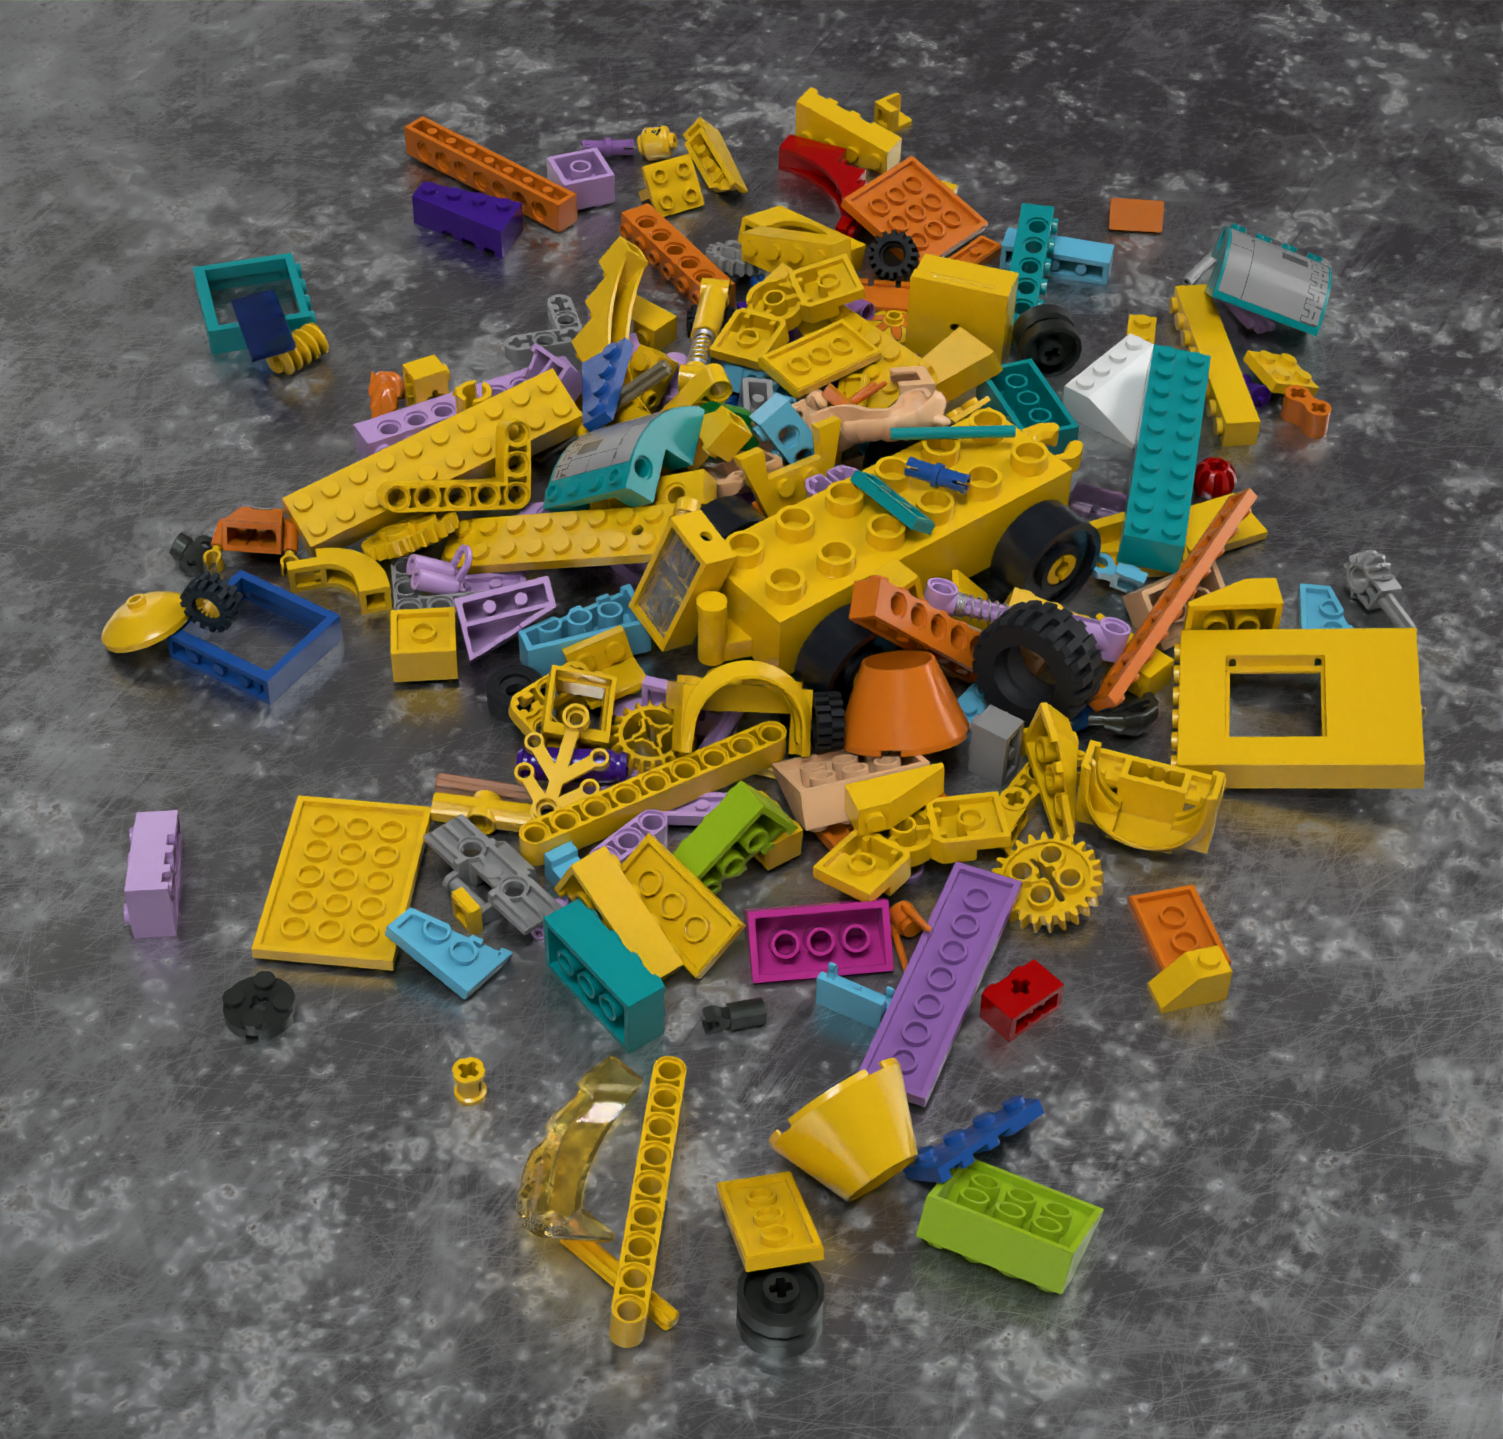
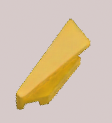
M699 117L683 134V137L687 140L684 145L708 187L715 193L736 190L739 193H747L748 190L721 133L703 118Z

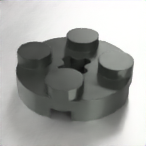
M261 971L255 976L243 979L230 989H227L222 997L225 1023L228 1029L238 1037L247 1039L246 1035L258 1036V1040L271 1039L285 1032L294 1021L293 1015L297 1008L295 993L288 983L282 979L275 978L272 972ZM266 1004V1009L263 1011L258 1008L251 1010L255 1005Z

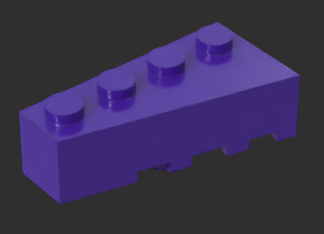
M422 182L412 195L414 223L440 234L451 233L453 234V239L460 242L464 240L475 243V248L485 251L490 249L494 251L496 257L501 259L504 258L523 231L521 202L488 196L484 193L465 191L456 187L451 188L437 185L433 182Z

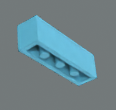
M1007 228L1001 245L999 268L1010 270L1017 233L1015 228ZM1057 235L1051 236V238H1055L1053 255H1048V258L1052 259L1050 275L1044 276L1107 285L1112 268L1115 245Z

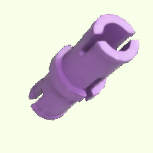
M606 137L604 140H581V150L597 147L605 158H611V156L616 155L634 156L633 148H624L634 147V139L611 140L610 137Z

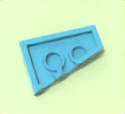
M1299 584V629L1353 628L1343 616L1344 609L1331 586Z
M411 907L390 923L385 931L386 937L464 1000L504 967L513 955V952L502 947L498 951L482 944L484 939L473 934L470 937L451 930L450 924Z

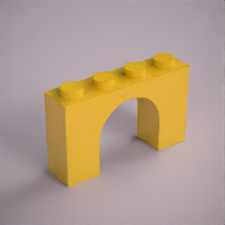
M779 205L742 217L737 242L741 243L742 232L759 226L841 237L849 236ZM851 238V263L855 271H859L862 267L866 244Z

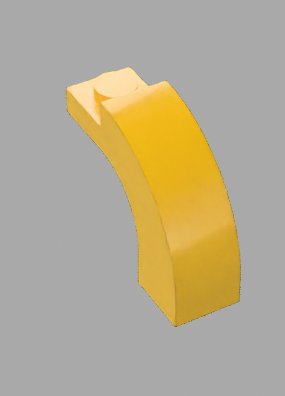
M345 548L315 549L316 557L286 562L291 593L328 587L340 588L356 597L362 615L393 610L391 587L386 572L378 562L363 553Z

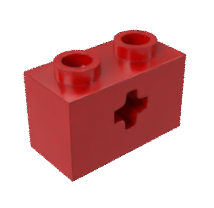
M1033 959L1024 966L1014 968L1006 978L997 984L992 983L985 988L981 994L979 1017L1009 1043L1061 1008L1064 984L1038 961Z

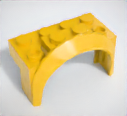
M753 660L734 661L719 665V667L712 671L708 670V674L704 677L678 675L677 681L667 680L666 707L674 709L671 749L681 753L692 752L696 721L700 710L790 714L788 754L810 757L813 690L802 688L803 682L795 681L780 668ZM737 680H742L741 683H731Z

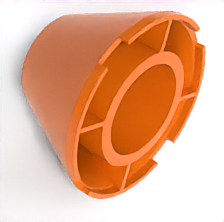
M894 650L877 653L862 660L845 711L844 721L846 727H844L846 736L844 738V750L870 757H882V751H901V757H909L949 749L967 739V732H970V723L932 653L921 650Z

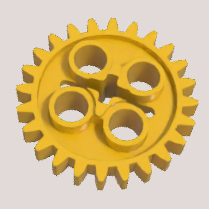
M456 511L419 512L379 529L373 536L367 537V540L362 542L361 547L363 553L375 561H382L386 558H400L419 551L422 547H427L441 541L449 533L455 532V529L459 528L460 522Z
M1042 832L1040 840H1035L1031 834L1028 835L1029 843L1024 844L1018 839L1015 840V851L1006 847L1004 849L1006 858L997 857V868H993L991 872L1022 881L1021 892L1008 919L1010 923L1019 919L1020 929L1026 928L1031 923L1033 924L1034 933L1040 930L1041 925H1046L1049 933H1052L1053 927L1056 924H1059L1064 931L1067 927L1066 921L1071 920L1074 924L1078 925L1080 924L1079 914L1089 917L1091 915L1089 906L1098 907V896L1103 895V871L1100 860L1095 859L1094 850L1086 851L1084 841L1075 845L1073 835H1070L1063 841L1061 840L1060 832H1056L1053 839H1048L1046 832Z

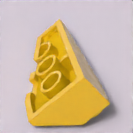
M1044 702L1039 704L1022 741L1053 837L1056 832H1060L1061 840L1065 841L1070 835H1073V837L1075 835L1079 741L1076 732L1072 731L1069 719L1050 704Z

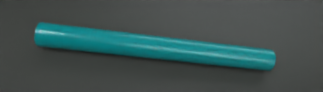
M1015 425L890 428V440L1015 438L1016 436Z

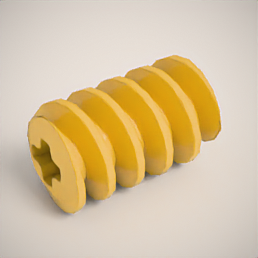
M314 323L304 324L300 329L294 330L291 334H287L282 339L277 340L274 344L268 345L264 353L266 361L273 372L276 374L284 372L286 375H292L295 370L302 369L303 364L309 365L312 360L319 359L320 355H326L329 352V345L321 329Z

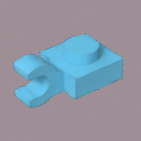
M1100 553L1097 561L1105 565L1106 568L1095 566L1091 574L1097 579L1110 581V587L1125 593L1142 588L1148 573L1141 571L1135 565H1126L1119 562L1118 566H1116L1112 557L1106 553Z

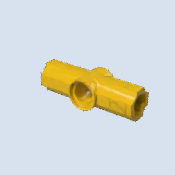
M480 790L473 797L435 792L432 799L431 821L446 823L463 814L485 835L492 834L495 829L519 832L523 824L532 820L530 816L532 804L503 801L498 794L488 790Z

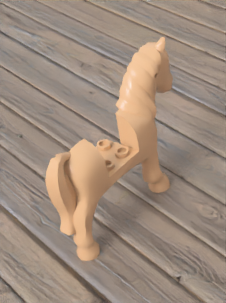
M915 388L905 391L899 395L896 403L890 408H866L852 404L828 407V401L821 396L822 391L820 389L800 397L798 402L791 404L811 431V424L834 415L841 419L837 453L849 449L856 444L868 441H898L890 440V428L948 427L951 423L950 419L944 416L947 405L945 396L937 390L931 394L927 388ZM754 422L751 423L753 429L756 425ZM787 427L780 432L779 438L786 434ZM754 433L760 443L758 447L764 450L767 474L787 466L785 462H782L781 457L770 452L773 447L768 440L763 443ZM739 450V452L736 455L741 454L745 451ZM804 450L797 454L796 460L803 456ZM734 457L729 463L725 460H705L697 469H705L717 481V498L732 496L737 493L753 492L747 486L744 480L745 475L741 468L736 465ZM686 467L679 469L680 473L691 471Z

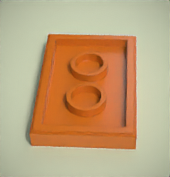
M1194 884L1128 896V908L1159 973L1185 952L1219 945L1226 960L1231 965L1226 949Z

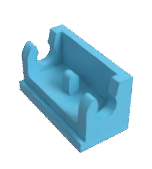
M829 962L828 973L821 971L817 977L816 1004L878 1029L895 993V989L887 986L885 996L837 975L838 965Z

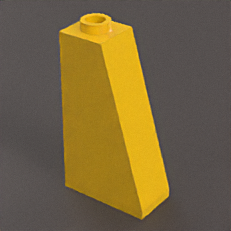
M960 326L922 358L932 365L935 373L931 377L936 383V390L945 396L947 403L1003 371L995 352Z

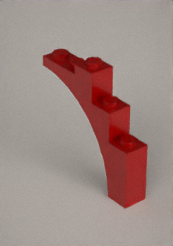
M789 134L779 146L778 169L797 175L824 191L835 203L841 215L835 226V231L856 240L858 232L864 229V227L841 207V203L845 197L868 183L866 181V169L849 165V160H846V148Z

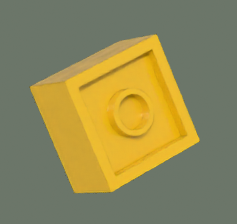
M455 607L390 610L393 682L458 679Z

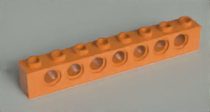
M424 116L404 126L406 154L488 196L521 202L522 214L557 232H561L577 222L576 193Z

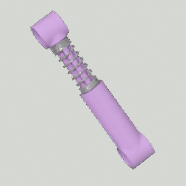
M936 577L929 579L924 591V598L929 602V605L948 612L950 617L957 616L963 618V616H968L970 620L973 617L977 618L978 622L982 619L986 620V623L989 624V621L993 622L1003 612L1011 608L1007 602L1001 605L998 600L994 603L991 602L990 598L984 601L981 596L977 599L972 594L967 597V593L959 592L958 587L953 582L944 578ZM1073 614L1072 617L1077 621L1081 619L1087 625L1085 629L1089 635L1093 633L1097 641L1095 647L1096 650L1101 651L1102 660L1116 662L1118 657L1124 652L1131 632L1130 626L1126 622L1113 617H1105L1100 621Z

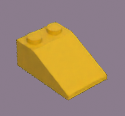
M1243 579L1187 603L1183 630L1279 629L1284 602L1277 579Z

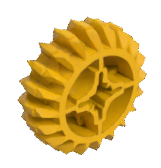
M649 700L647 706L643 707L636 702L633 711L625 707L623 716L615 717L614 725L611 726L608 749L614 750L616 753L624 751L628 754V777H630L634 769L637 770V775L689 754L671 749L674 709H667L664 701L659 706H654L652 701ZM695 733L692 745V752L696 751L695 745H697V736L695 735Z

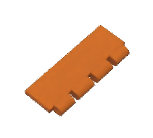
M859 278L866 295L862 299L873 303L875 311L899 310L908 313L910 282L901 281V288H895L896 281L874 279L873 286H868L869 279Z

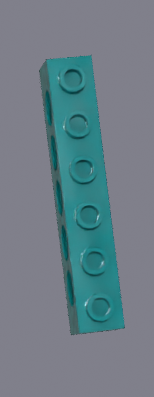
M1022 203L1009 270L1019 273L1013 325L1022 313L1031 307L1044 304V300L1040 299L1041 295L1046 296L1048 279H1044V275H1050L1052 259L1048 258V255H1053L1055 238H1051V236L1057 235L1059 218H1054V206Z

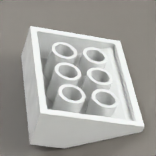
M1130 333L1064 386L1062 403L1074 420L1133 449L1146 372L1154 344Z

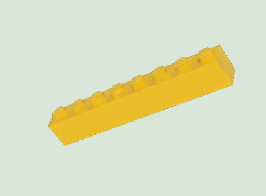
M1207 284L1175 286L1173 297L1169 298V312L1174 314L1175 328L1181 333L1182 347H1186V350L1190 352H1199L1211 356L1205 401L1207 416L1213 420L1214 434L1218 435L1222 447L1256 445L1261 421L1212 296L1204 292Z

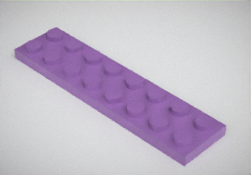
M957 861L955 862L927 922L932 930L928 933L923 931L858 1072L866 1069L868 1074H872L881 1069L878 1064L880 1061L888 1058H897L901 1065L908 1102L922 1107L926 1106L1019 897L1022 881Z

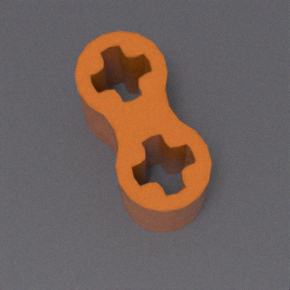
M1292 385L1285 389L1280 415L1284 421L1298 426L1305 436L1318 439L1327 434L1332 408L1329 403L1314 398L1307 388Z

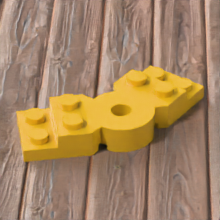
M845 253L793 270L789 275L788 283L782 282V278L776 277L765 279L755 284L747 293V308L735 310L709 348L710 357L762 371L757 365L758 358L786 345L789 342L788 331L796 328L802 321L816 323L840 315L839 306L865 298V289L847 254Z
M994 791L937 797L925 805L923 811H916L892 829L859 837L854 829L813 866V878L860 901H873L882 893L891 896L911 877V867L921 865L930 858L942 864L955 863L956 861L977 860V850L1011 846V832L999 793Z

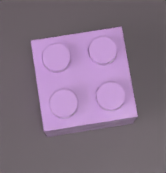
M597 147L547 157L548 180L577 194V211L615 202V175Z

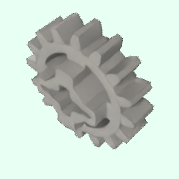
M727 240L725 244L716 242L715 245L709 244V247H706L705 256L724 274L730 275L732 278H741L744 274L753 276L754 273L760 274V270H763L742 260L741 243L737 242V240Z

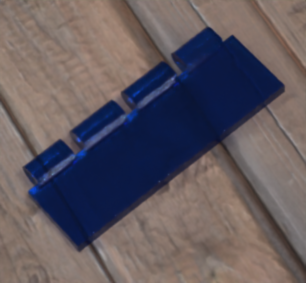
M274 290L262 291L230 300L252 362L286 353L296 347Z

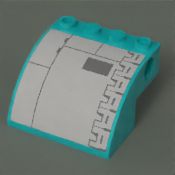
M1231 223L1230 228L1223 225L1211 257L1216 259L1217 262L1204 292L1222 301L1317 337L1327 307L1332 283L1331 268L1322 263L1323 257L1310 252L1305 257L1296 253L1297 247L1284 242L1279 247L1271 244L1273 238L1257 232L1256 237L1245 234L1247 230L1245 227Z
M698 406L671 408L599 428L580 436L559 457L545 491L543 510L550 511L551 513L590 510V503L613 497L629 507L653 503L662 466L672 471L693 465L705 410Z

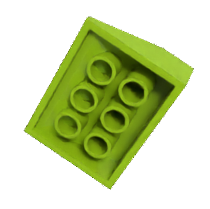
M977 1159L966 1168L959 1169L957 1167L949 1170L952 1177L944 1183H937L926 1197L916 1237L926 1240L932 1247L948 1249L961 1254L972 1263H983L996 1268L1007 1277L1021 1278L1031 1282L1044 1292H1056L1062 1295L1079 1266L1104 1209Z

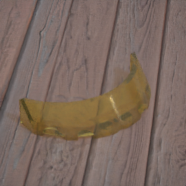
M610 1055L586 1072L575 1084L579 1087L577 1094L571 1101L552 1114L543 1128L548 1132L545 1139L532 1149L520 1178L521 1185L517 1191L516 1209L517 1214L523 1218L524 1223L522 1226L535 1236L598 1243L614 1241L615 1233L588 1211L581 1208V1201L587 1173L601 1142L618 1115L642 1087L643 1078L616 1056Z

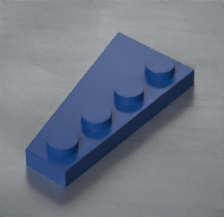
M626 337L617 343L612 342L608 344L602 352L582 363L583 426L589 432L599 429L614 419L633 344Z
M1022 1095L1011 1097L1002 1103L1003 1108L995 1113L986 1112L975 1117L972 1120V1126L964 1130L956 1129L948 1132L942 1137L943 1142L934 1147L926 1146L918 1149V1157L903 1170L906 1178L936 1183L946 1182L952 1177L949 1170L957 1167L963 1169L975 1162L973 1153L992 1150L1000 1144L999 1135H1013L1045 1112L1040 1100L1023 1098Z

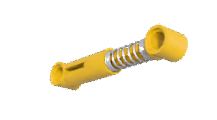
M702 278L700 299L690 335L692 343L686 365L680 364L678 392L704 366L710 364L709 348L720 334L725 310L729 307L731 280Z

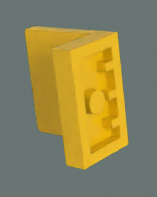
M621 625L561 649L566 663L569 661H579L585 664L590 672L600 671L607 675L617 676L614 700L626 695L636 694L642 689V682L646 674L633 657L625 630ZM582 696L590 709L602 707V699Z

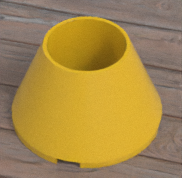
M888 1058L880 1061L878 1064L881 1069L872 1074H868L866 1069L857 1072L805 1105L787 1119L791 1124L788 1130L781 1134L779 1129L772 1133L768 1139L772 1149L847 1202L862 1197L900 1173L918 1157L902 1069L897 1058Z

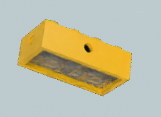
M702 510L670 517L628 605L662 652L693 644L698 634V611L696 608L698 595L707 590L719 592L737 557Z

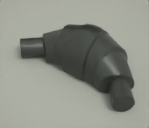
M1146 692L1142 698L1117 706L1114 709L1105 710L1104 712H1089L1088 725H1104V728L1115 731L1119 735L1138 736L1145 732L1158 718V700L1153 693Z

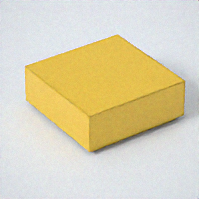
M463 887L452 891L451 900L454 918L470 935H477L482 932L481 907Z

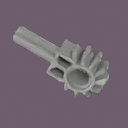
M1369 549L1350 555L1349 561L1343 564L1346 573L1341 577L1346 579L1347 584L1344 589L1351 590V598L1359 599L1367 610L1381 608L1395 628H1416L1413 621L1395 598L1402 587L1394 578L1395 576L1390 574L1389 569L1392 563L1385 562V554Z

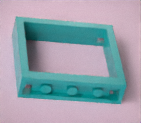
M292 253L192 267L196 293L212 355L265 347L274 344V342L282 339L287 334H291L294 330L300 329L304 324H316L314 310H312L310 296L307 294L305 279L302 278L301 265L294 262ZM289 279L299 313L218 325L210 291Z

